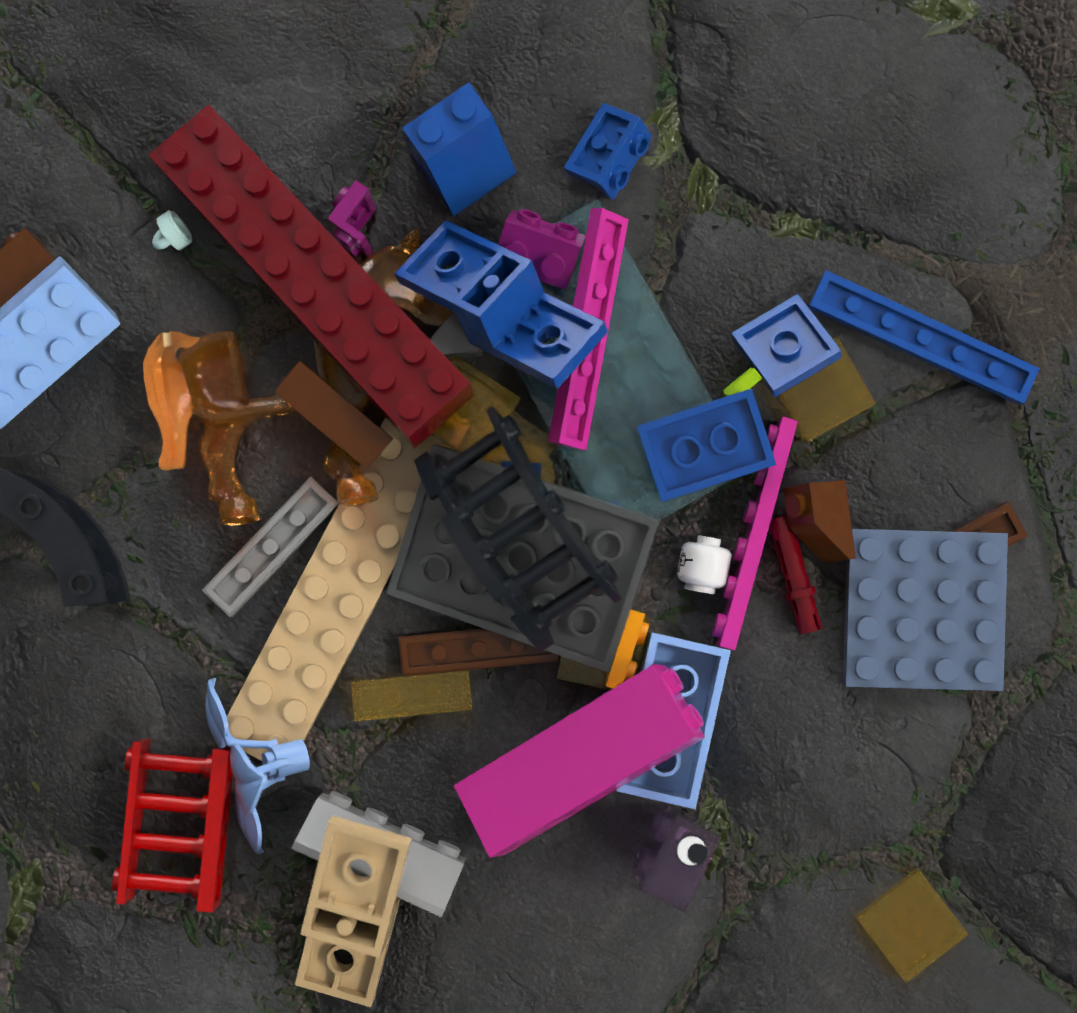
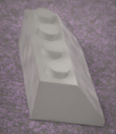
M331 791L329 795L322 793L317 798L291 849L319 861L327 824L332 815L412 838L397 897L442 917L466 859L459 855L461 850L458 847L439 840L438 844L432 843L423 838L425 834L423 831L408 824H403L401 828L387 822L389 817L376 809L367 807L366 811H362L351 806L353 800L341 793ZM359 859L350 862L351 869L355 874L359 876L371 874V868L367 862Z

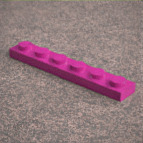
M591 208L573 307L604 321L607 330H609L629 219L604 208ZM608 333L557 389L548 442L575 450H587Z
M781 417L777 420L776 425L770 424L766 434L777 465L755 472L753 484L759 487L755 501L749 499L744 512L743 522L749 523L745 538L739 537L735 545L733 560L738 561L734 576L728 575L726 586L723 589L722 598L728 599L724 614L718 613L713 625L712 636L717 637L715 644L717 646L736 650L798 423L797 420Z

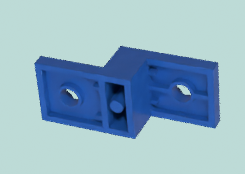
M447 220L394 273L400 285L455 312L470 344L556 389L562 385L608 333L604 321L544 293L532 260ZM447 264H456L454 267L450 269H443ZM560 336L554 343L542 344L546 338Z

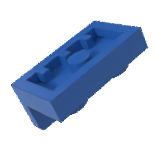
M602 103L565 164L564 169L568 175L599 188L607 198L614 200L619 191L627 185L630 173L639 158L648 150L652 135L640 117Z

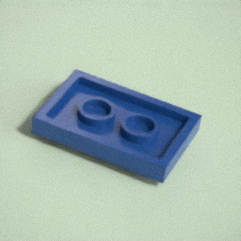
M752 388L637 426L661 502L777 465Z

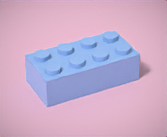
M61 256L0 308V429L120 325L115 312Z
M648 631L639 673L653 664L665 665L667 669L672 668L683 684L684 689L680 692L687 705L692 704L697 709L703 720L704 726L700 727L705 738L628 782L616 791L696 809L730 650Z

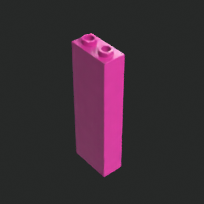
M653 664L454 785L489 858L508 854L705 738L700 727L704 726L703 720L697 709L692 704L687 705L680 692L684 689L683 684L672 668L667 669L665 665Z

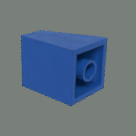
M469 82L402 128L410 156L453 217L517 174L492 114Z

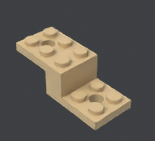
M331 816L327 824L300 934L306 936V941L295 985L372 1007L400 903V898L397 896L412 838ZM357 859L367 862L371 868V874L368 876L355 874L351 869L350 862ZM340 949L346 950L352 955L354 962L342 964L336 960L334 952Z

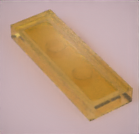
M469 670L351 682L354 722L473 709Z

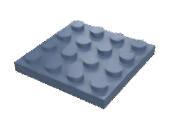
M852 529L856 559L846 560L843 685L846 687L1004 691L1008 533Z

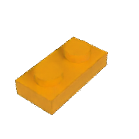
M630 610L610 673L607 672L604 682L606 687L614 689L634 676L637 662L631 660L635 645L643 646L649 624L643 622L644 613Z

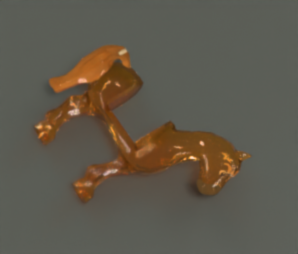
M416 228L404 237L401 244L398 246H385L383 249L371 254L360 266L401 310L408 311L426 325L439 327L446 322L453 311L400 285L394 274L420 247L419 229ZM175 331L160 333L148 348L143 361L148 404L158 422L163 438L159 467L162 470L185 468L189 422L192 414L197 415L205 427V432L199 441L198 452L209 474L210 481L207 495L210 500L219 504L221 524L227 526L243 525L258 521L260 515L256 500L245 494L237 478L235 454L238 441L246 427L263 417L301 414L278 395L249 399L244 362L233 331L212 333L200 338ZM314 341L318 375L365 413L371 401ZM179 348H185V349L181 352V354H180V356H179V358H178V360H177V359H176V352H177V350H178ZM331 440L324 460V468L326 474L337 482L338 504L342 506H358L376 501L378 494L375 483L364 477L356 460Z

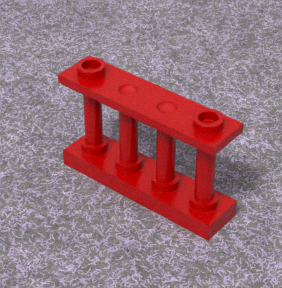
M142 738L134 741L133 747L128 748L125 757V770L130 771L120 867H116L112 880V890L117 891L116 904H125L135 895V889L192 894L193 899H198L196 911L213 913L220 906L234 776L230 763L231 746L214 748L212 755L208 754L207 758L149 753L151 739ZM147 770L204 774L206 779H210L208 795L204 794L203 798L145 793ZM143 809L200 814L201 818L206 819L205 832L200 834L198 838L141 833ZM139 849L196 854V858L202 859L200 874H196L194 878L137 873Z

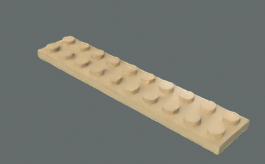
M451 416L414 449L386 418L384 419L380 427L394 439L369 469L364 468L360 464L227 715L229 732L235 739L258 741L277 739L278 744L302 739L303 742L305 741L393 574L421 482L414 460L425 452L430 453L432 444H439L458 450L470 428V424L455 416ZM241 747L244 752L261 761L262 753L268 752V749Z

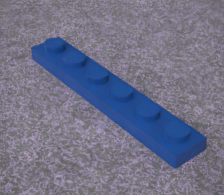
M827 270L823 273L808 305L810 310L1019 406L1025 403L1040 368Z

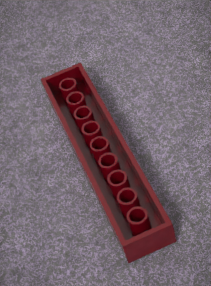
M209 104L149 154V157L163 177L414 449L474 397L470 382Z

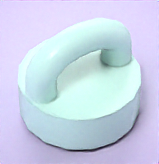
M168 210L156 219L160 229L152 240L155 249L162 250L172 245L181 251L192 243V235L188 227L174 211Z

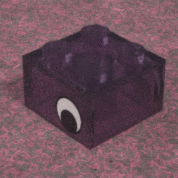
M669 805L666 813L659 811L650 830L654 834L653 840L648 849L645 847L640 849L634 861L633 869L636 870L635 877L641 891L685 912L721 837L712 825Z

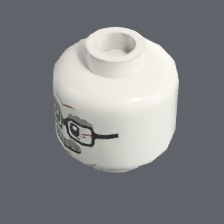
M698 535L696 543L687 542L682 546L677 577L680 581L685 582L684 589L715 594L716 589L726 586L732 554L728 549L720 547L721 539Z

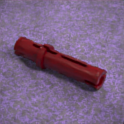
M787 516L772 519L769 529L785 581L787 593L784 596L786 602L790 601L798 635L821 630L823 625L821 624L813 595L817 594L815 586L811 587L797 536L788 527Z

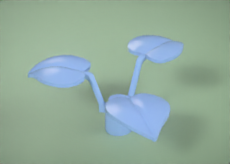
M211 678L208 680L205 703L207 723L219 748H224L226 745L231 746L230 763L236 780L235 811L237 820L254 852L261 854L264 853L261 848L262 828L255 807L262 790L276 782L285 780V776L309 770L308 751L302 739L278 744L277 739L270 741L235 739L229 732L227 716L214 689L216 678ZM241 747L268 749V752L262 753L263 766L256 768Z

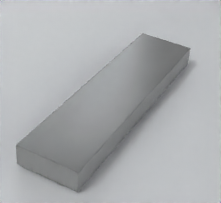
M310 476L202 591L229 617H233L329 517L340 503Z

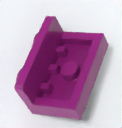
M355 180L350 188L345 186L337 194L333 202L335 209L328 217V221L334 230L332 235L349 254L356 257L360 252L369 258L373 251L365 235L360 231L377 208L369 189Z
M520 209L519 211L512 210L505 220L498 245L532 260L540 281L567 290L586 236L578 233L579 230L573 225L558 222L555 225L541 220V216L536 212Z

